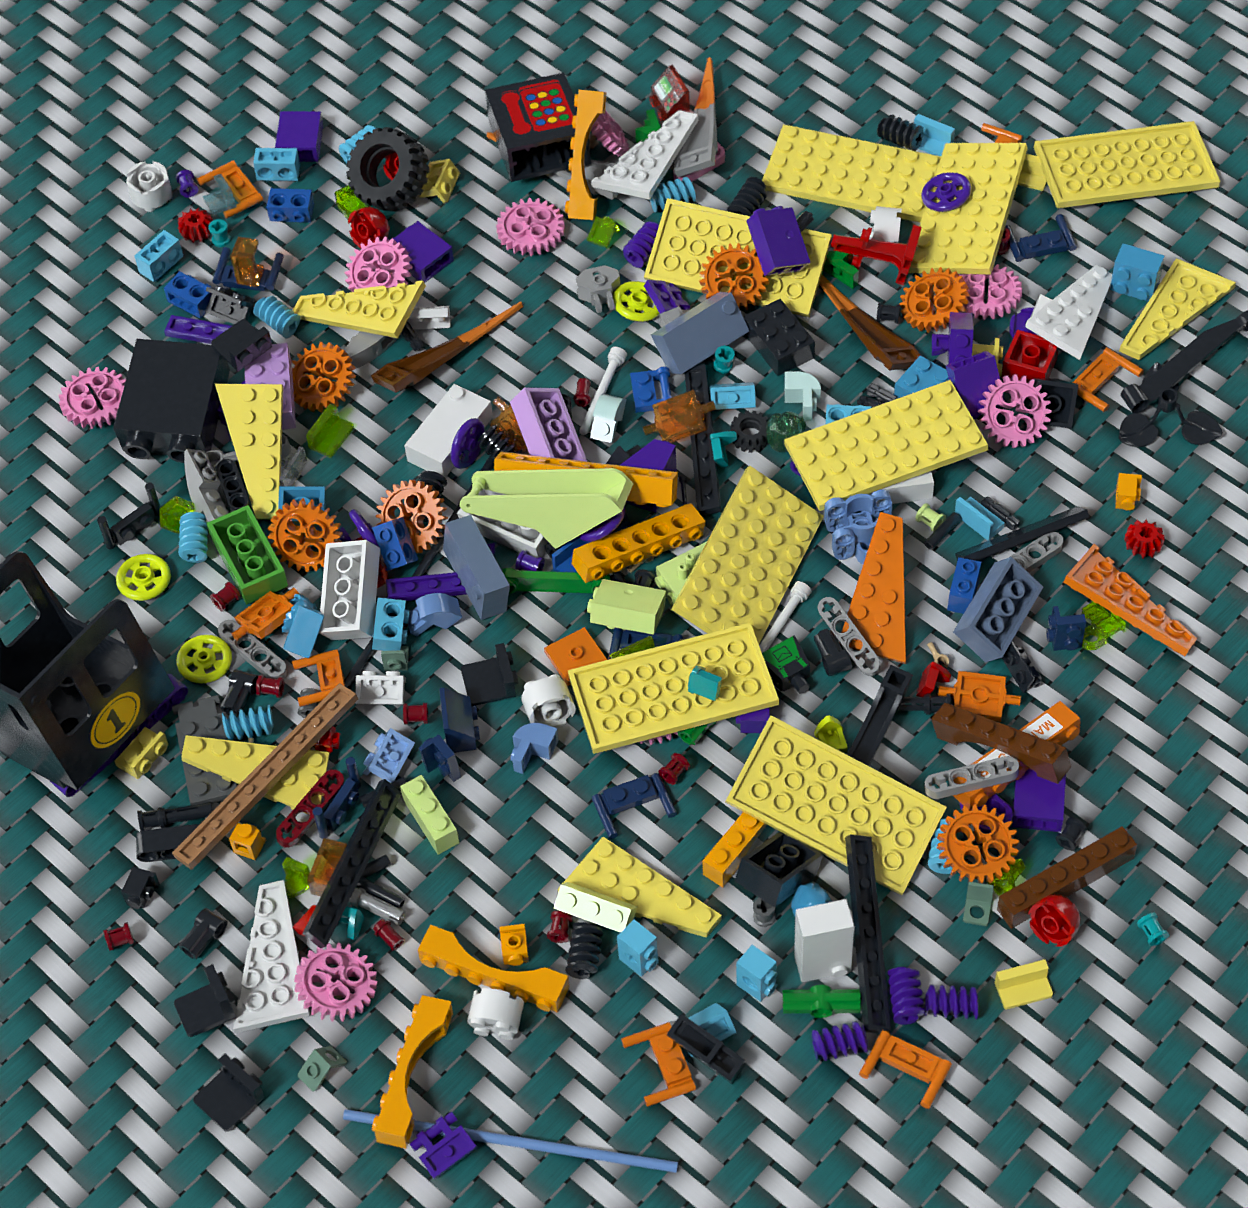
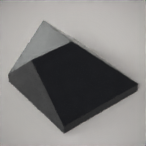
M1034 378L1033 387L1041 385L1039 393L1047 392L1043 399L1044 401L1051 402L1045 406L1046 409L1052 410L1051 413L1045 415L1051 421L1043 423V425L1072 429L1079 384L1057 378ZM1030 400L1029 409H1032L1033 403ZM1028 413V417L1033 418V415Z

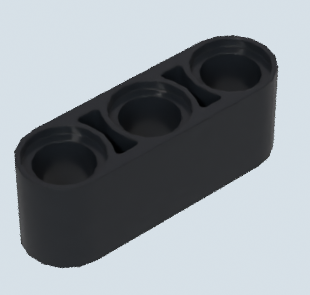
M231 459L219 461L216 471L230 512L247 505L251 509L235 462Z
M199 824L138 832L136 834L137 860L141 862H155L176 859L172 852Z

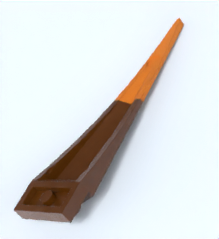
M821 275L819 285L876 360L883 363L889 371L907 369L916 361L920 353L913 345L868 316Z
M519 302L478 327L438 346L386 364L371 375L373 382L396 393L404 390L406 387L409 388L517 312L523 307V304Z

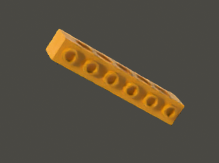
M689 503L605 536L597 541L575 548L571 564L585 583L598 580L607 574L618 572L627 566L638 564L652 556H658L664 551L678 548L689 541L698 540L703 536L706 521L693 504Z

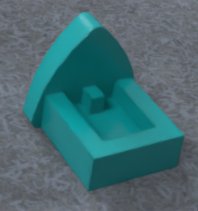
M725 431L710 434L714 461L720 468L728 466L725 446L737 439V433L735 431Z
M697 665L690 674L688 692L716 701L719 697L722 677L706 672L705 667Z
M345 908L339 922L348 924L347 938L355 940L362 928L365 917L359 909Z

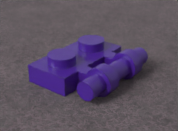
M661 280L646 281L644 287L660 314L680 307L681 310H690V305L682 298L681 290L674 284L669 283L667 285L665 281Z
M452 1111L445 1117L440 1116L435 1120L437 1123L425 1132L423 1130L416 1135L417 1138L409 1143L415 1152L422 1146L425 1147L427 1151L419 1156V1159L433 1179H437L478 1148L462 1125L452 1131L450 1125L458 1120ZM443 1131L446 1137L433 1145L430 1140Z

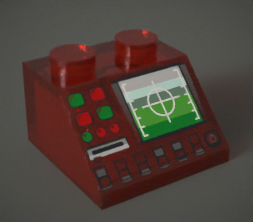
M674 65L668 66L651 86V96H649L651 106L657 109L659 120L664 122L679 110L690 112L689 90Z

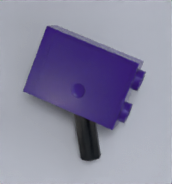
M778 206L771 210L761 208L755 210L753 215L746 220L764 276L800 272L811 263L801 232L814 220L812 212L804 211L796 219L792 207L783 208V206Z

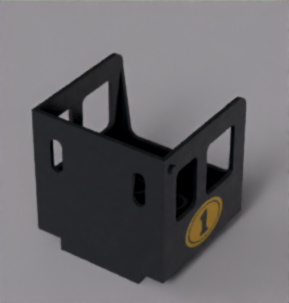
M15 551L0 564V594L18 579L35 606L37 616L10 644L5 646L0 638V752L62 788L68 785L78 791L168 697L175 687L126 602L120 599L111 601L87 625L66 612L29 556L22 551ZM117 629L125 643L108 634L112 630Z

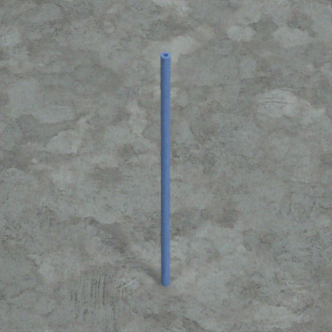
M345 1109L343 1120L373 1124L375 1116H379V1114ZM414 1120L415 1126L413 1131L421 1132L423 1130L425 1132L435 1123ZM450 1126V1128L452 1129V1131H454L456 1128H458V1127ZM464 1128L474 1141L677 1173L678 1162ZM443 1131L438 1134L446 1136Z

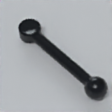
M680 475L678 480L681 483L684 506L687 504V477Z

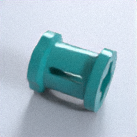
M221 219L213 220L209 224V231L213 235L212 243L216 247H224L231 241L230 235L227 233V223Z
M724 345L716 349V360L713 365L717 372L724 374L731 371L735 356L734 350L731 347Z
M1154 912L1143 916L1137 922L1139 929H1143L1148 937V944L1150 946L1161 944L1170 935L1167 930H1163L1157 920L1158 916Z

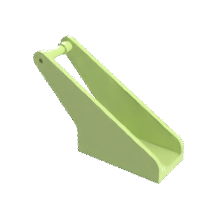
M615 468L477 471L472 476L473 488L467 496L461 499L460 508L470 514L535 529L556 549L622 512L633 482L622 471ZM483 489L506 494L478 496L479 492Z

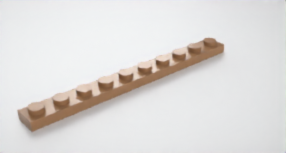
M339 683L172 852L174 857L192 870L358 700L357 694Z

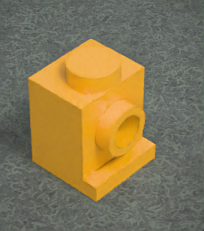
M1119 473L1116 485V509L1134 510L1135 501H1140L1142 475Z
M237 823L229 837L233 853L256 860L266 842V838L261 837L260 830L255 826Z
M525 924L499 927L504 965L518 966L524 962H529Z

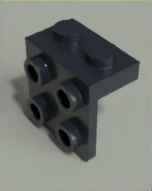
M245 319L238 321L211 341L212 347L236 371H240L272 348L270 332L265 327L257 331Z
M504 643L495 645L496 658L461 666L466 694L470 697L472 706L516 697L515 685L519 684L516 670L511 671L510 665H514L511 651L506 652Z
M213 964L204 968L210 984L174 1001V1006L188 1037H194L236 1018L231 1004L236 1003L230 988L224 990V987L228 984L222 971L217 973Z
M224 1053L218 1059L222 1071L194 1096L193 1101L223 1131L229 1132L265 1096L261 1088V1080L253 1073L250 1075L246 1073L244 1065L236 1057L231 1059Z

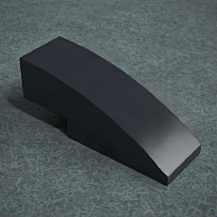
M682 1013L666 1034L730 1084H733L747 1064L745 1059L726 1047L724 1043Z

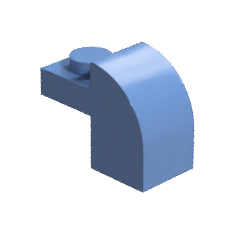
M432 593L416 600L417 607L409 612L408 626L410 634L418 636L433 624L443 629L449 628L462 618L458 599L443 593Z
M530 723L522 726L514 733V749L511 754V761H513L515 772L523 774L532 755L550 760L559 741L557 728L542 723Z

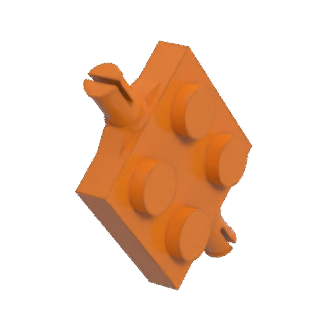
M293 587L284 595H277L269 591L234 617L241 627L231 633L233 638L238 641L247 633L254 634L260 639L269 636L273 630L284 623L286 613L290 612L291 607L294 606L290 601L294 598L295 594H299L298 591Z
M958 671V678L954 688L939 686L938 696H946L947 693H951L950 697H953L952 700L955 707L996 722H1001L1002 710L1005 704L1020 706L1021 696L1007 694L1005 676Z

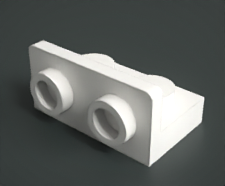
M449 306L414 307L407 322H409L413 329L449 328L451 326Z
M363 671V675H356V694L358 700L355 704L403 705L406 677L400 676V672L387 671L386 676L377 675L375 671Z

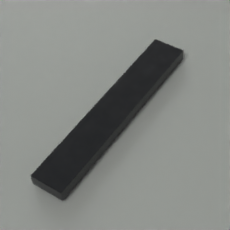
M1074 507L955 553L957 561L958 557L978 561L1087 519L1089 513L1085 508Z

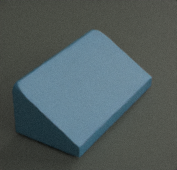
M298 605L283 649L309 658L324 615L318 610Z

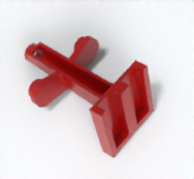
M913 225L907 244L870 240L872 228L868 227V229L863 228L860 238L834 234L830 247H833L834 251L853 254L852 265L858 270L863 257L893 263L899 270L895 283L904 285L922 227Z

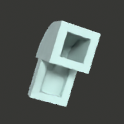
M785 372V403H803V420H812V411H816L817 402H820L821 387L818 380L805 372Z
M606 394L600 395L593 412L594 421L590 438L613 443L617 422L622 421L626 399Z

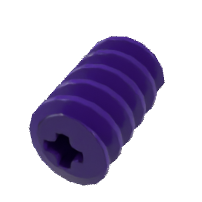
M646 222L624 246L623 255L632 266L641 268L648 261L659 224Z
M906 967L892 968L888 970L887 974L889 976L888 982L891 986L893 1020L900 1025L915 1023L919 1017L925 1014V1009L920 1007L924 1004V1000L919 998L923 994V991L918 988L922 984L917 979L920 976V972Z
M930 984L925 996V1017H927L929 1010H932L934 1017H937L939 1011L942 1010L944 1018H947L949 1012L953 1011L955 1019H958L960 1012H963L965 1019H968L970 1013L973 1012L975 1020H977L979 1001L976 988L971 987L967 994L965 987L961 986L957 993L955 986L951 985L948 993H946L944 985H940L936 992L934 985Z
M857 1021L852 1022L851 1029L847 1023L842 1024L841 1031L837 1026H832L831 1034L827 1028H822L821 1036L817 1030H812L811 1039L817 1061L818 1055H821L824 1061H828V1053H831L835 1059H838V1052L840 1050L845 1057H848V1050L850 1048L857 1055L860 1046L865 1053L868 1052V1042L864 1026L862 1024L860 1027Z

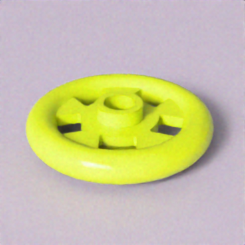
M626 282L620 285L613 293L615 309L620 315L629 320L638 322L649 321L660 314L656 306L654 308L648 307V303H653L649 295L647 296L644 293H647L644 282ZM627 291L632 292L629 296L625 294ZM622 302H627L629 307H624ZM635 310H636V311H642V310H643L644 313H636Z
M136 555L126 560L120 566L116 575V584L119 591L129 599L137 601L149 600L157 597L167 588L171 578L170 568L162 558L156 555ZM141 563H150V567L140 565ZM129 570L134 571L131 578L126 577ZM161 570L162 576L155 577L154 571ZM154 583L155 587L147 591L146 587ZM132 584H134V585L137 586L138 588H137L136 591H134V590L130 589L129 587H130Z
M214 635L196 636L188 640L180 648L176 659L177 668L180 674L191 682L210 683L221 678L228 671L232 663V651L229 645L220 637ZM212 644L213 647L212 649L203 648V645ZM192 649L196 650L193 657L187 656ZM222 653L223 660H216L215 654ZM194 664L198 669L192 672L188 669V666ZM214 666L215 670L213 672L205 673L204 669Z

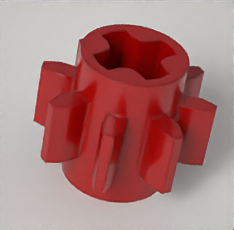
M332 726L313 745L315 750L331 753L333 748L338 749L340 733L336 732L335 727Z

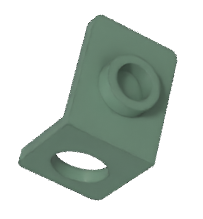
M401 646V649L397 651H381L384 671L408 670V646Z
M969 882L963 917L964 923L981 926L988 925L993 885ZM980 907L984 911V916L974 918L970 915V909Z
M332 1046L317 1048L308 1057L299 1071L298 1077L314 1092L317 1091L331 1068L345 1066L347 1061ZM326 1053L335 1057L337 1061L330 1059Z

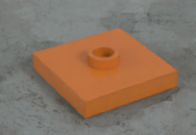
M585 627L544 648L545 654L567 686L571 685L568 670L607 660Z

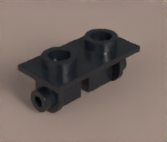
M1011 642L1001 658L1022 693H1025L1030 686L1034 688L1039 687L1042 684V677L1034 666L1028 667L1031 661L1025 649L1019 645L1015 646L1014 642Z

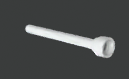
M612 347L608 354L609 365L579 430L581 435L588 433L594 420L593 412L598 398L606 393L616 368L623 364L627 357L626 351L620 347Z
M797 581L792 587L791 599L759 645L762 653L769 649L798 603L807 600L811 594V588L807 584Z

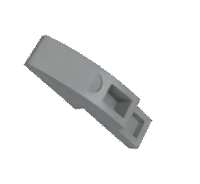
M360 331L351 338L344 350L348 353L347 356L353 360L351 364L357 369L385 352L397 338Z
M186 449L184 452L185 474L195 511L204 514L208 522L228 514L217 492L221 482L207 454L201 450Z

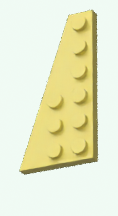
M416 281L414 285L399 283L397 287L386 288L384 285L354 289V292L351 293L337 291L335 295L325 296L322 293L300 296L293 311L300 316V320L398 338L426 285L423 281Z
M186 735L181 757L183 762L206 772L211 771L222 776V779L229 782L233 781L240 784L277 746ZM308 750L263 797L274 802L279 801L286 804L293 810L322 775L327 772L329 752ZM314 795L311 801L319 805L322 803L323 796Z

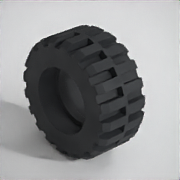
M391 127L376 128L372 130L373 133L368 131L363 135L364 138L362 140L358 139L355 143V149H351L349 153L351 158L347 160L346 167L349 168V171H346L347 179L351 180L348 183L350 189L354 191V195L362 200V202L379 210L393 212L397 211L398 208L401 210L407 208L408 203L413 204L417 200L415 197L422 194L424 191L422 189L423 185H427L428 178H426V174L429 173V166L426 163L429 160L427 154L424 153L425 149L413 137ZM396 152L399 158L398 172L389 184L379 187L377 182L378 166L387 155Z

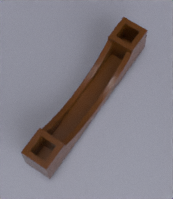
M944 703L931 719L938 739L956 746L960 742H973L992 747L1022 762L1036 772L1038 777L1059 784L1071 768L1066 747L953 705Z

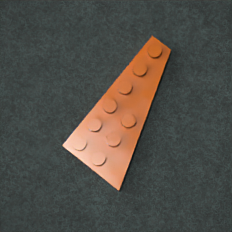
M880 512L847 616L878 657L906 664L903 518ZM847 622L844 623L841 633H845L848 630L849 624ZM853 640L849 648L860 651L863 644L860 640Z
M1093 544L1066 575L1063 583L1108 609L1114 615L1131 623L1132 626L1149 634L1153 639L1167 645L1173 651L1186 656L1194 646L1197 638L1178 620H1171L1165 614L1166 609L1161 604L1156 606L1150 600L1151 595L1126 572H1119L1113 566L1115 562L1110 557L1105 559L1098 552L1100 548Z

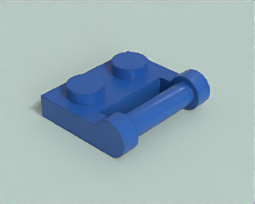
M662 366L657 370L630 373L636 413L670 409L675 406L674 397L671 396L669 384L670 370L668 367ZM660 380L663 398L657 400L654 381Z

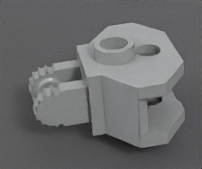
M608 266L584 270L576 278L578 298L590 302L592 306H595L597 313L602 312V304L607 303L610 310H614L613 293L620 286L618 270Z

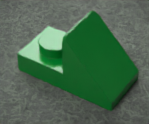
M654 109L646 110V119L643 120L644 127L635 129L636 143L644 142L652 131L657 132L660 129Z
M828 251L823 270L852 289L858 285L859 270L852 265L853 254Z

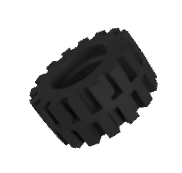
M748 410L745 411V414L741 412L738 414V417L735 416L733 418L731 431L737 433V439L732 443L735 444L737 449L741 447L743 452L749 450V453H752V450L758 452L760 447L764 449L766 444L770 442L771 426L766 416L763 417V413L757 414L754 410L752 413H749ZM747 428H754L759 432L754 435H747L742 431Z

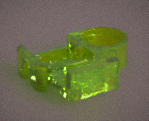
M1091 602L1082 608V614L1085 615V619L1089 618L1092 621L1091 625L1086 627L1082 642L1084 649L1097 650L1107 644V638L1120 630L1125 632V621L1113 613L1109 614L1098 603ZM1093 635L1098 639L1094 642H1089L1085 637Z

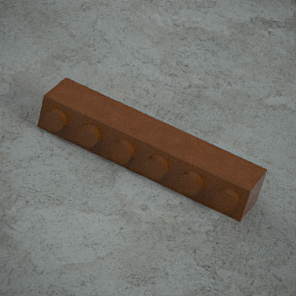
M1122 826L1000 895L997 911L1012 929L1031 918L1029 910L1040 899L1054 894L1067 898L1133 860L1137 843Z

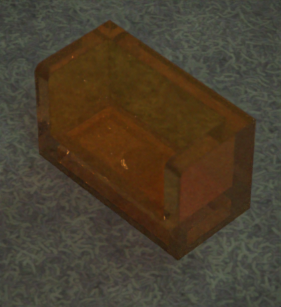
M237 238L231 253V261L237 284L254 287L259 285L264 272V265L256 264L254 255L259 244L257 239Z
M323 838L307 879L311 894L322 895L347 846L346 843Z

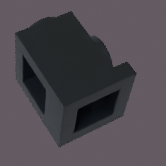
M136 867L132 868L121 891L128 906L134 909L144 908L147 901L151 900L154 888H159L160 886L156 873Z

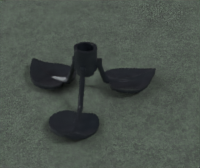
M1155 363L1147 371L1142 384L1162 367L1160 363ZM1177 383L1174 387L1165 388L1160 392L1157 409L1150 421L1145 415L1140 413L1126 416L1120 425L1118 439L1120 442L1131 447L1150 445L1158 436V429L1152 424L1156 421L1161 411L1169 413L1177 410L1181 422L1185 424L1181 430L1182 436L1191 444H1207L1221 437L1223 432L1220 425L1210 415L1202 411H1192L1188 414L1187 420L1184 418L1180 409L1181 405L1177 403V392L1179 389V384Z

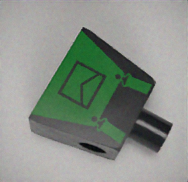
M795 636L762 653L773 685L780 691L785 692L794 687L799 694H802L810 688V684L806 680L810 677V663Z

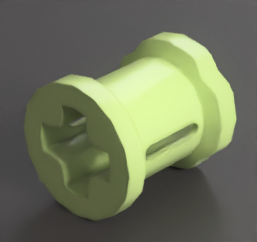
M925 503L918 510L915 518L917 522H923L931 527L930 530L934 532L945 521L946 516L943 513L938 514L930 508L929 504Z

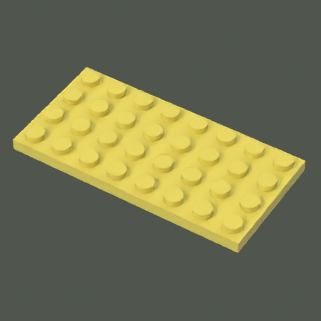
M1194 121L1040 140L1034 143V150L1041 162V168L1057 208L1218 188L1220 185V179Z
M783 124L762 181L765 184L766 191L867 212L876 210V206L901 208L902 211L897 213V217L921 223L926 207L921 198L922 189L931 178L935 177L941 156Z
M945 143L935 176L947 172L962 174L971 183V194L962 206L951 211L936 212L925 207L920 223L922 227L908 273H923V271L930 273L931 268L937 272L942 267L944 272L950 268L952 273L957 271L958 274L991 275L1027 153L1026 143ZM962 185L956 186V189L958 191L963 189ZM934 187L931 192H935L937 187ZM936 197L933 201L938 203L940 200Z
M667 198L644 279L665 281L667 285L672 283L678 288L702 293L701 288L704 286L700 285L699 280L704 278L700 277L699 272L705 271L702 263L709 264L706 257H714L713 250L720 253V246L727 250L729 243L732 244L733 249L737 247L738 243H740L742 249L749 245L750 252L755 249L746 221L750 216ZM804 229L801 235L811 263L800 272L765 277L769 279V284L764 285L767 292H760L762 300L754 299L756 305L764 307L781 299L793 314L810 317L832 235ZM743 263L739 266V269H746L749 264ZM722 266L717 272L723 273L728 267ZM737 275L733 276V281L736 280ZM743 284L741 289L747 290L751 287V284ZM722 287L720 292H728L730 287Z
M951 380L784 439L785 447L819 511L824 510L825 503L829 499L840 497L845 501L850 496L856 494H869L988 450L985 438Z
M749 465L738 482L671 610L707 634L751 622L759 644L824 516Z
M751 622L568 670V676L593 754L779 705V698ZM697 665L705 667L706 672L722 677L720 693L716 701L688 692L689 677Z
M771 715L725 803L815 848L847 867L845 837L850 834L871 837L876 882L900 895H903L947 808Z

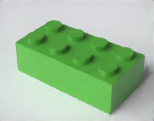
M249 505L207 522L210 537L246 605L260 599L269 591L274 593L288 587L285 571Z

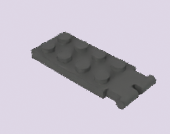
M219 695L199 699V706L194 707L192 701L172 706L173 714H178L180 721L175 726L181 756L186 735L228 740L224 732L222 713H217L216 705L220 704ZM183 762L191 805L210 801L211 804L224 801L237 787L236 782H229L222 779V776L211 771L206 772Z

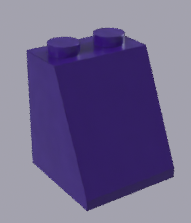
M654 439L619 466L677 472L676 445L668 441ZM626 501L627 504L654 513L659 508L656 504L652 503L638 505L634 501Z

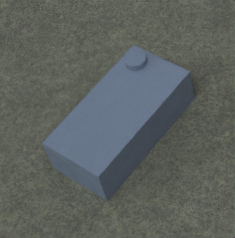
M718 292L652 333L651 337L670 373L682 374L714 354L718 347L727 346L749 332V329L732 293Z
M468 515L445 523L443 551L454 571L457 572L458 578L461 580L462 586L465 587L466 593L480 619L483 620L506 612L510 585L472 516Z
M1012 557L995 562L953 633L984 662L1003 657L1042 591L1043 586Z

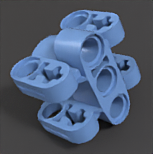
M878 490L871 495L856 494L850 496L845 501L843 498L835 497L825 503L824 520L827 530L833 532L832 550L836 559H848L855 554L858 562L864 564L868 551L866 549L869 548L880 514L879 511L892 515V500L889 491Z

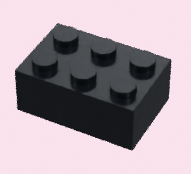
M781 299L743 316L749 329L745 336L777 376L815 358V341Z
M779 831L741 858L735 882L766 903L776 907L795 893L800 885H806L816 877L823 853Z

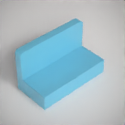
M917 114L914 123L916 126L920 125L923 127V138L918 149L932 155L942 156L945 143H954L955 128Z
M754 382L710 385L712 410L756 407Z
M971 496L966 501L961 497L956 500L955 513L961 517L964 523L986 540H991L1004 528L1005 522Z
M717 1003L689 1017L690 1020L720 1041L736 1033L727 1010Z

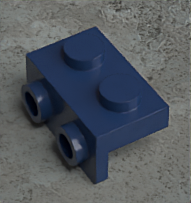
M1053 606L1052 615L1048 616L1049 628H1046L1047 641L1052 643L1053 651H1071L1082 648L1086 626L1085 615L1061 617L1058 606Z

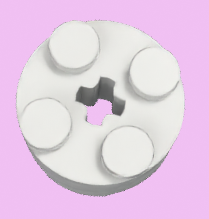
M140 162L128 171L126 182L131 200L136 206L151 212L172 198V189L167 170L162 164L158 162H153V164Z
M876 206V210H871L870 223H874V229L869 239L898 242L901 217H897V213H901L902 209Z
M551 675L550 677L529 681L525 684L522 703L530 723H542L559 728L567 723L566 719L570 715L571 717L574 716L576 711L575 704L565 681L559 675Z
M484 988L481 990V993L475 990L467 1022L470 1026L474 1027V1033L477 1035L488 1036L489 1032L499 1034L498 1036L502 1039L512 1040L514 1034L518 1032L524 1005L523 999L518 996L516 1000L509 998V992L497 989Z

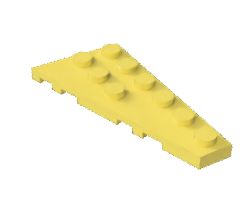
M1176 258L1122 342L1119 352L1140 360L1233 290L1236 282Z
M215 384L255 518L271 520L273 516H277L275 512L278 510L279 487H281L283 385Z
M605 837L599 840L562 883L570 882L637 906L635 917H646L652 919L655 923L673 925L678 927L679 930L706 938L722 920L721 914Z

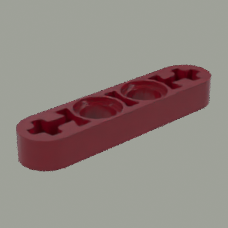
M328 770L279 825L276 830V838L281 846L287 848L294 846L314 824L313 809L321 807L324 812L344 784V777L340 771ZM336 778V779H337V785L333 783V784L328 788V791H329V794H328V792L326 791V789H327V787L329 786V779L333 781V780ZM318 794L322 795L325 800L322 804L317 805L311 801V798ZM305 812L308 813L310 818L306 822H299L296 819L297 814ZM293 824L295 828L292 830V838L286 837L284 839L283 832L289 833Z

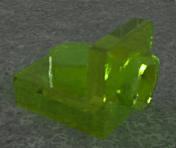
M349 185L334 193L336 205L347 220L353 211L365 207L361 200L354 195V191L350 189Z
M606 216L603 219L596 217L587 241L607 249L614 232L618 233L619 231L615 220Z
M178 496L173 497L160 508V527L176 534L180 533V518L183 514L194 511V503Z

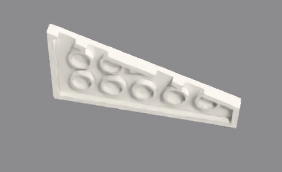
M677 111L662 123V128L657 132L652 131L648 135L647 140L644 142L640 141L622 155L616 165L607 167L601 177L592 179V187L650 200L697 124L698 114Z
M1095 265L1029 318L1025 327L1080 360L1111 285L1112 274L1106 271V269Z
M284 880L259 885L254 912V924L250 934V946L247 950L241 983L240 999H238L236 1021H234V1033L310 1016L309 1009L303 1008L305 1000L298 1001V994L300 992H295V984L297 983L294 982V978L300 961Z

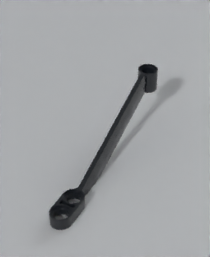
M1248 310L1233 320L1202 332L1143 384L1139 386L1137 384H1130L1125 387L1120 396L1132 413H1140L1149 404L1156 402L1163 389L1174 387L1239 330L1248 331Z

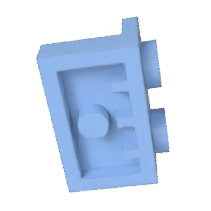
M392 728L385 734L381 733L374 743L377 746L375 752H370L363 763L366 766L363 774L368 775L372 772L390 783L394 782L415 742Z

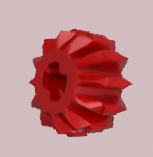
M199 207L194 211L190 209L188 213L183 212L182 217L178 218L179 233L185 241L191 240L192 243L196 240L202 242L203 238L209 239L211 234L209 224L213 221V218L207 210L201 211Z
M1146 519L1144 523L1136 520L1134 525L1130 524L1124 540L1127 550H1133V556L1141 554L1143 559L1145 555L1152 558L1155 553H1159L1162 550L1165 537L1162 528L1157 527L1156 522L1150 524Z

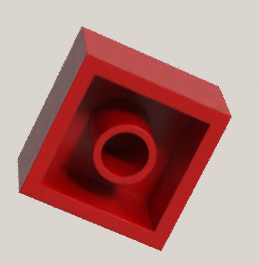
M1017 330L1003 360L1001 378L1003 379L1004 376L1008 375L1011 381L1012 376L1016 374L1018 381H1020L1021 377L1026 376V383L1034 378H1049L1058 359L1059 347L1039 335Z

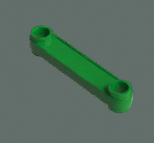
M502 569L510 585L509 594L515 591L594 594L595 587H599L603 579L611 580L610 574L598 580L585 583L576 572Z

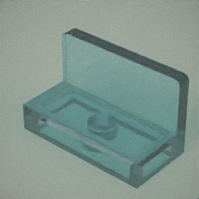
M222 174L213 176L218 191L203 196V200L212 215L236 208L231 188Z

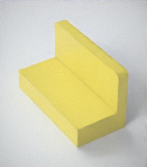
M1026 154L1017 185L1043 191L1047 181L1041 168L1039 157Z
M1045 959L996 972L995 986L1004 1009L1007 1010L1052 998L1053 992L1047 979L1049 968Z

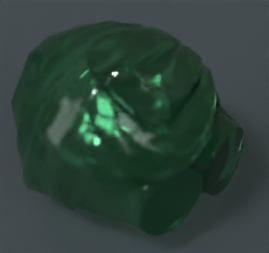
M784 412L782 414L775 413L770 417L767 422L766 433L768 443L772 449L779 453L788 451L785 447L784 439L804 432L806 422L803 416H799L794 412Z

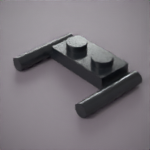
M149 482L145 485L149 502L137 508L109 528L105 516L98 517L97 522L107 549H113L116 543L121 546L126 541L131 540L143 529L151 526L156 521L155 516L162 514L153 483Z

